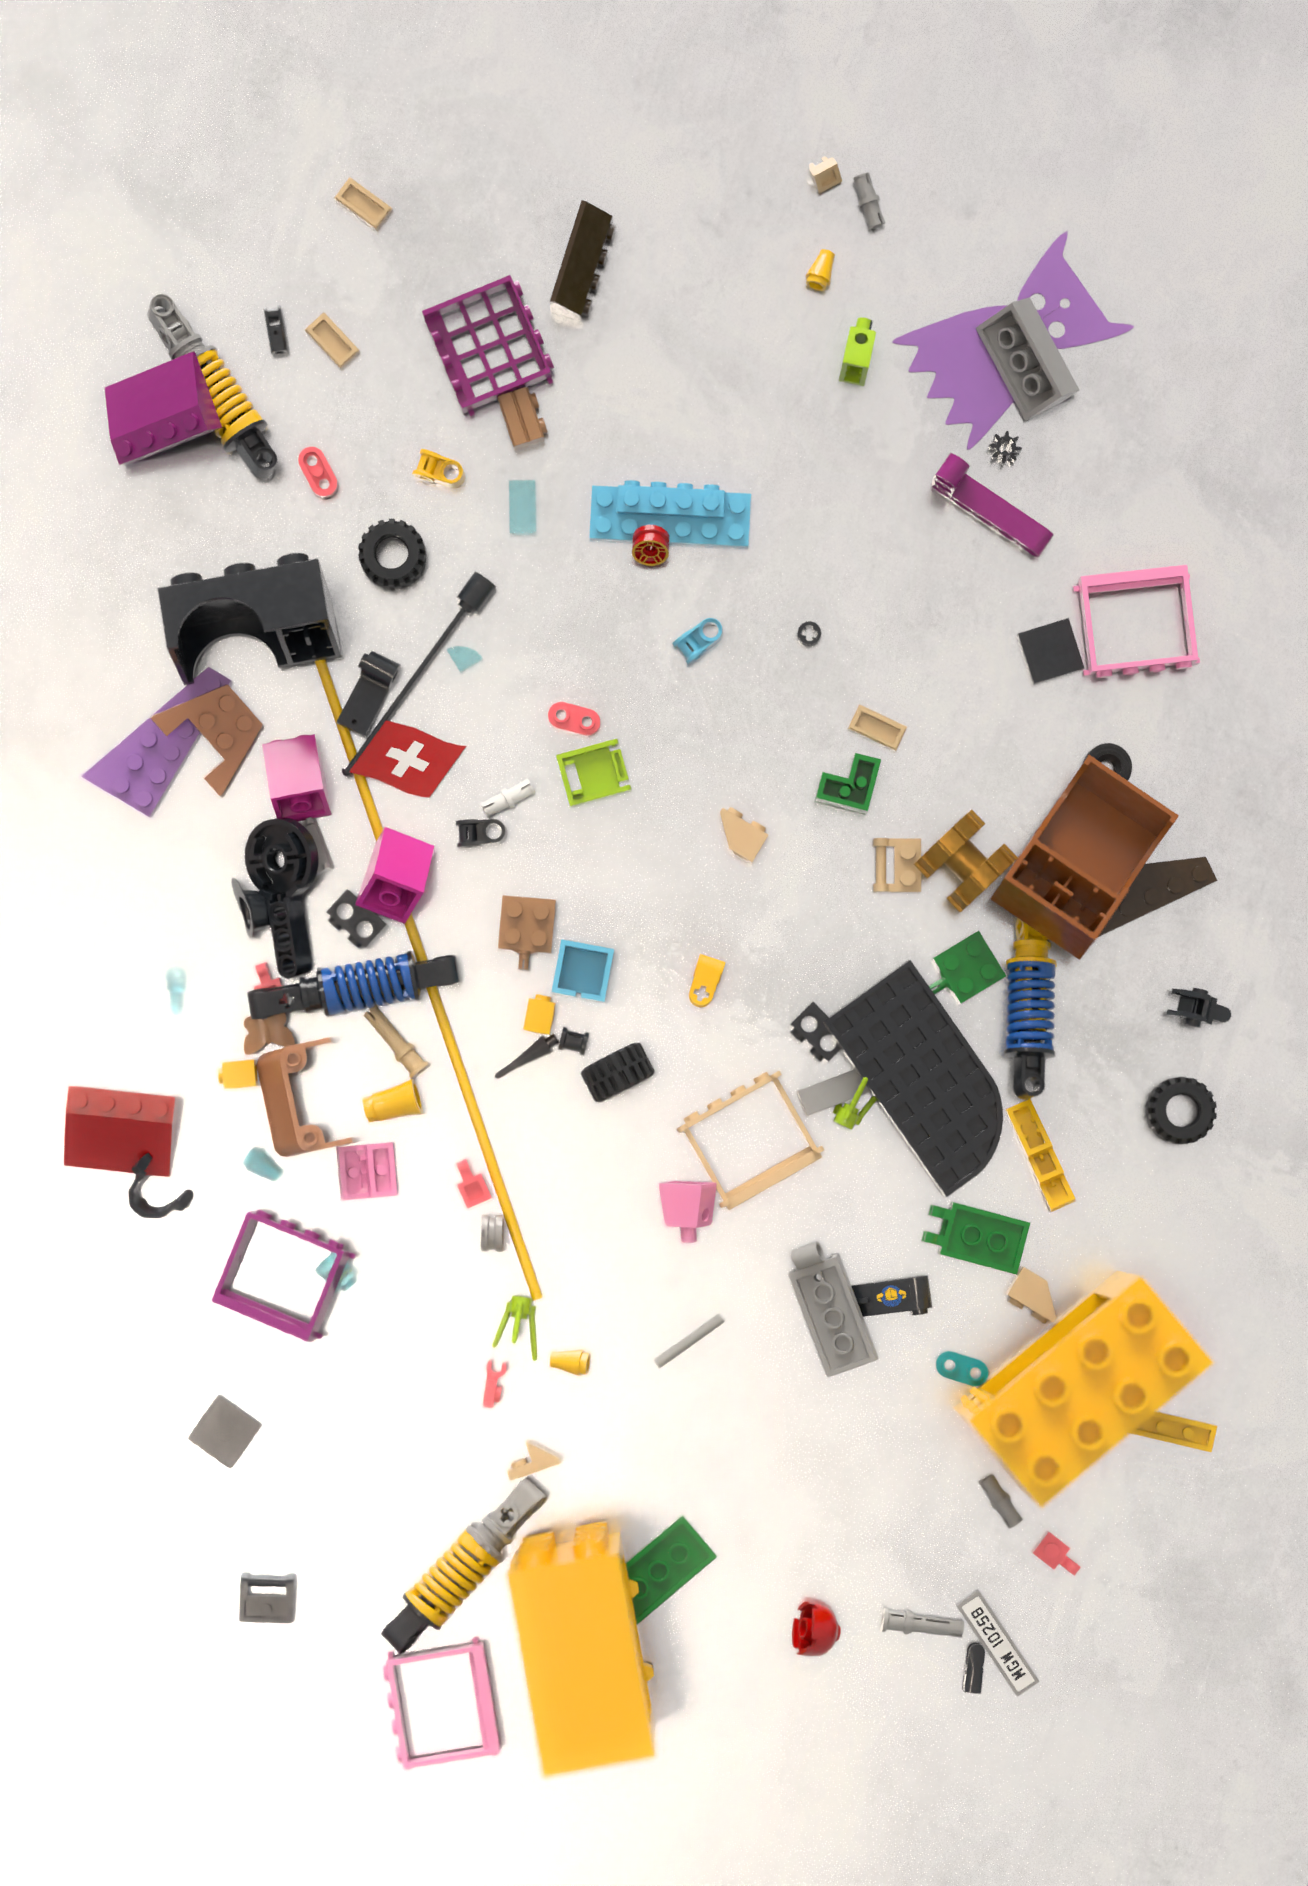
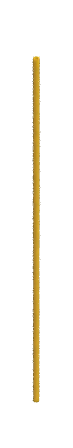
M325 659L315 661L336 723L342 708ZM336 723L350 763L357 751L349 729ZM353 773L369 823L377 841L383 828L365 776ZM411 913L404 925L417 962L428 960ZM437 986L427 987L426 990L533 1301L541 1299L543 1296Z

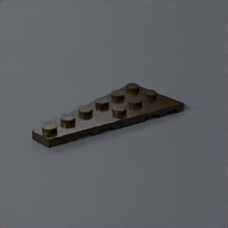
M1198 857L1145 864L1099 936L1216 882L1217 878L1207 858Z

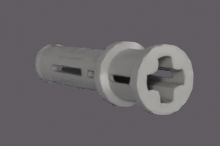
M884 1607L881 1616V1632H886V1630L902 1631L904 1635L911 1634V1632H921L962 1638L964 1620L914 1615L910 1610H906L903 1613L889 1611L888 1608Z

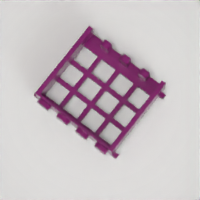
M511 275L422 311L423 318L463 414L468 412L470 417L475 415L473 409L497 400V397L531 386L545 379L549 385L554 383L550 371L554 368L552 360L548 353L544 355L540 347V345L544 344L542 336L538 329L533 330L530 321L534 320L532 312L528 305L523 306L520 299L524 295L518 280L513 282ZM506 289L513 306L495 313L488 296ZM483 298L490 316L472 323L465 305ZM460 308L466 325L448 332L441 315ZM516 312L523 329L504 336L498 319ZM492 321L499 339L481 346L474 328ZM469 331L476 348L458 355L451 338ZM526 335L532 352L514 359L507 342ZM502 344L509 362L491 369L484 351ZM479 354L486 371L467 378L461 361ZM535 358L540 371L522 378L517 365ZM512 367L517 380L498 387L493 374ZM489 377L494 390L475 397L470 384Z

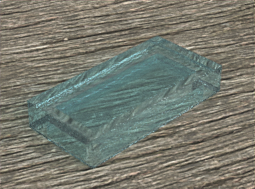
M509 480L510 535L536 534L535 480Z

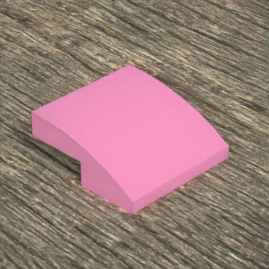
M393 1142L336 1147L340 1201L397 1196Z

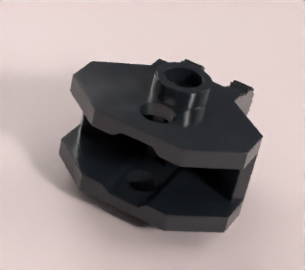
M1172 988L1171 994L1181 998L1178 1010L1167 1009L1166 1015L1185 1020V1025L1200 1028L1201 1024L1212 1025V1021L1229 1022V1019L1232 1017L1231 1010L1218 1005V999L1208 995L1209 991L1193 988L1190 991Z

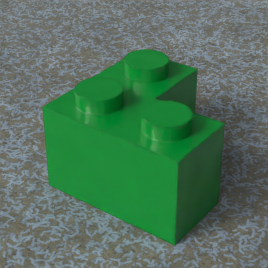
M855 753L848 778L822 772L815 801L867 814L881 759Z

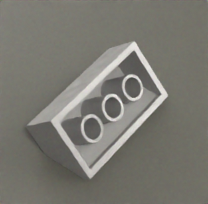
M1030 297L1012 302L976 327L980 338L1025 421L1058 405L1079 391Z

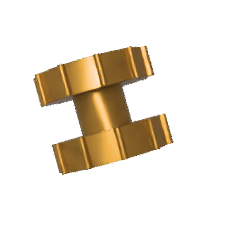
M972 809L914 863L915 867L927 879L945 864L963 882L946 898L959 913L1018 858L1005 843L988 859L969 839L986 823Z

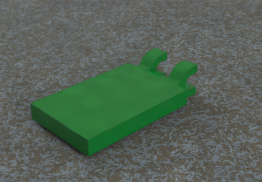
M955 1202L951 1203L950 1209L930 1205L928 1215L942 1218L943 1221L939 1234L923 1231L921 1241L939 1245L938 1254L1017 1275L1030 1222Z

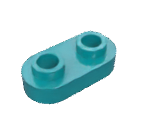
M944 1351L938 1355L935 1361L937 1372L941 1376L970 1386H980L988 1378L989 1372L986 1364L981 1360L953 1351ZM947 1360H953V1369L947 1370L944 1364ZM973 1368L980 1370V1375L977 1378H973L970 1375V1371Z

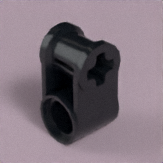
M465 819L455 821L459 829L457 848L498 845L503 843L508 835L506 826L497 819ZM493 825H499L502 830L500 837L496 839H491L488 836V830Z

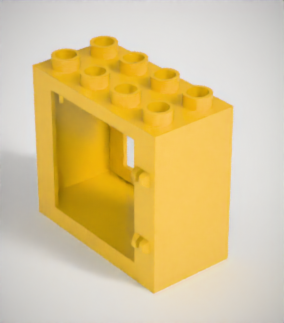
M1116 1271L988 1378L985 1383L978 1388H971L969 1390L970 1394L968 1396L963 1395L960 1398L961 1402L953 1409L1021 1491L1042 1508L1214 1362L1142 1276Z
M607 1521L575 1527L576 1532H574L575 1537H573V1541L556 1544L554 1531L522 1537L518 1551L514 1552L506 1574L543 1778L655 1757V1719L648 1681L654 1676L653 1665L644 1662L633 1597L639 1593L638 1582L629 1579L621 1532L609 1534Z

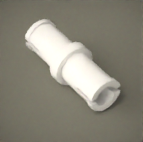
M526 779L508 790L506 788L500 790V794L480 804L487 818H490V816L508 807L510 809L515 807V803L534 795L535 791L532 785H530V781Z

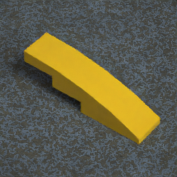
M1031 1099L1006 1109L1050 1211L1053 1212L1076 1202L1075 1196L1065 1178L1064 1171L1053 1150V1145Z

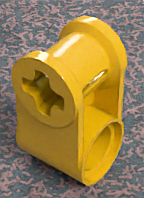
M420 450L421 457L417 469L412 472L413 476L449 488H458L464 483L465 472L459 462L430 450ZM449 469L459 470L457 478L449 480L445 477Z
M700 954L689 991V1000L694 1006L702 1008L710 1004L726 962ZM700 988H704L705 994L709 995L708 998H703L702 1001H698L697 995L694 994V991L699 992Z

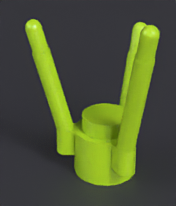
M867 1077L863 1078L850 1104L844 1103L842 1107L843 1103L835 1106L832 1113L836 1114L833 1121L851 1130L855 1124L860 1125L862 1118L877 1101L873 1095L858 1113L859 1109L856 1108V1105L868 1082Z
M511 1296V1302L506 1303L505 1313L492 1343L493 1348L497 1347L510 1314L512 1318H515L511 1340L513 1344L517 1342L521 1319L527 1320V1315H529L532 1360H537L536 1306H532V1298Z

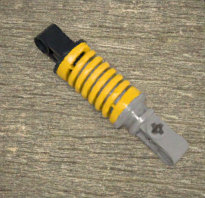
M166 294L155 295L151 299L147 317L158 332L164 345L170 350L168 355L172 360L195 351L222 428L215 430V435L221 438L223 449L225 452L237 450L255 477L260 479L269 477L277 463V455L262 434L268 425L267 422L262 419L257 410H252V402L247 401L248 396L245 393H241L242 387L236 385V378L230 376V369L223 368L225 362L219 359L217 348L214 345L204 346L200 334L193 332L189 322L181 314L170 296ZM155 307H163L167 312L159 313L155 310ZM265 459L270 466L263 467L257 460Z
M526 1478L514 1488L512 1493L490 1517L485 1515L482 1518L483 1523L479 1527L474 1528L467 1525L466 1529L456 1539L460 1547L456 1543L450 1545V1549L454 1554L447 1550L444 1551L443 1557L447 1561L445 1562L442 1558H438L435 1562L440 1569L438 1570L435 1566H430L428 1571L432 1577L427 1573L421 1576L426 1586L420 1582H415V1589L402 1594V1598L407 1606L395 1619L386 1625L381 1632V1636L399 1654H403L415 1643L428 1626L439 1631L448 1620L449 1614H453L456 1611V1606H461L463 1599L470 1596V1591L477 1589V1583L479 1584L484 1581V1575L491 1574V1566L496 1567L503 1563L502 1549L505 1545H510L513 1542L511 1537L543 1506L547 1497ZM509 1511L512 1512V1516L514 1517L512 1521L508 1520L509 1517L507 1516V1513Z

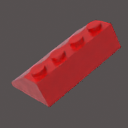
M68 1085L63 1166L134 1174L132 1167L140 1158L149 1153L153 1159L145 1170L146 1175L170 1177L179 1097Z

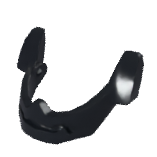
M147 1153L132 1167L135 1179L128 1190L130 1208L140 1217L160 1219L173 1209L181 1212L193 1198L194 1193L190 1189H186L170 1203L159 1207L149 1206L145 1198L138 1196V1183L146 1175L145 1170L153 1159Z

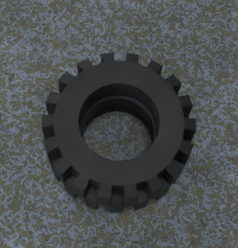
M389 519L387 522L380 520L376 526L372 524L368 527L369 531L363 533L361 537L362 542L358 546V558L366 576L374 584L382 585L385 589H390V587L402 589L401 586L411 585V581L417 580L420 577L419 573L425 568L426 551L420 534L412 525H407L403 520H400V522L395 521V519ZM390 540L401 541L408 549L406 561L397 568H385L377 560L379 547Z
M632 1043L590 1064L580 1074L594 1101L603 1102L650 1078L655 1070L641 1043Z
M1176 1077L1163 1081L1158 1087L1153 1089L1151 1097H1148V1108H1146V1114H1148L1149 1118L1147 1120L1148 1124L1152 1126V1131L1161 1137L1160 1139L1172 1144L1197 1142L1200 1138H1204L1207 1132L1214 1126L1213 1121L1217 1117V1113H1215L1217 1104L1212 1098L1214 1095L1206 1089L1207 1086L1205 1084L1199 1083L1194 1078ZM1176 1095L1190 1097L1196 1106V1116L1193 1122L1184 1127L1172 1124L1166 1113L1169 1100Z

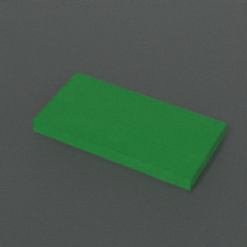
M683 1515L626 1562L629 1579L638 1582L639 1593L633 1597L637 1625L717 1558V1555Z

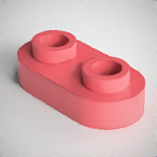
M316 447L303 449L299 454L298 462L313 492L321 498L331 497L337 491L338 481L323 452ZM312 457L317 459V463L314 466L308 465V460ZM322 481L330 483L327 489L320 488Z
M557 702L549 709V722L556 729L582 736H592L600 728V717L594 710L566 702ZM558 711H565L567 714L566 718L563 720L556 717ZM586 717L592 720V724L588 727L582 724V720Z

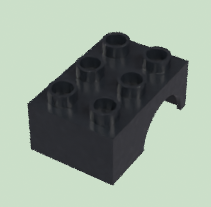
M291 553L278 558L277 566L256 570L254 564L237 563L226 567L223 571L224 576L203 579L202 575L198 573H183L171 578V586L157 588L166 647L184 685L194 683L197 661L206 648L214 642L229 636H248L259 640L271 650L276 658L278 668L341 656L332 598L318 558L309 560L307 554Z

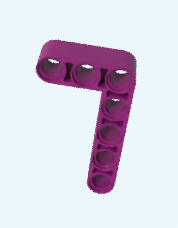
M949 453L935 474L931 486L941 495L1029 554L1039 557L1054 534L1039 522L967 475L970 465L959 456Z

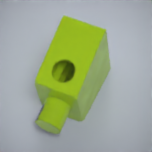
M860 317L857 319L856 327H850L838 381L860 386L865 385L876 332L871 330L872 320Z

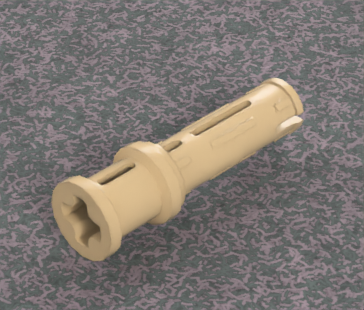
M377 1005L370 1008V1012L367 1011L363 1016L394 1051V1059L397 1062H401L410 1073L409 1077L414 1079L430 1064L428 1061L424 1062L414 1050V1044L407 1043Z

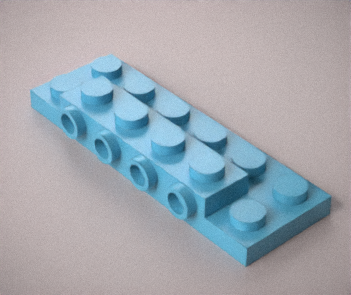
M626 480L624 485H619L618 487L592 485L589 540L633 542V533L636 529L645 525H657L668 532L670 536L669 544L749 547L751 494L729 493L725 492V490H720L719 485L713 484L704 485V489H693V484L678 483L677 488H668L665 482H651V487L640 486V482L634 480Z

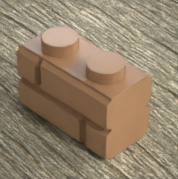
M524 387L497 397L514 451L545 441L543 434L548 433L543 417L539 419L537 417L535 409L540 407L535 392L530 394L528 387Z

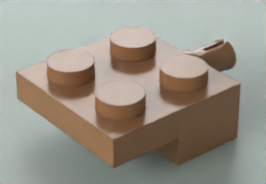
M502 895L498 950L518 953V970L523 969V960H525L524 970H529V958L532 954H552L556 900Z

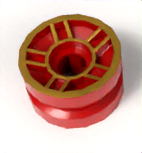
M645 525L636 529L633 533L632 545L634 560L646 566L660 565L665 562L669 555L670 536L668 532L657 525Z

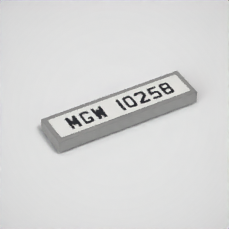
M979 1590L956 1605L1017 1697L1039 1683V1680Z

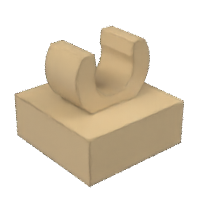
M823 157V162L817 166H814L813 163L809 165L814 186L819 194L842 182L838 165L833 157L830 159Z

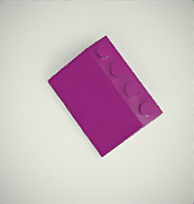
M195 351L104 387L109 436L119 465L137 462L222 428Z

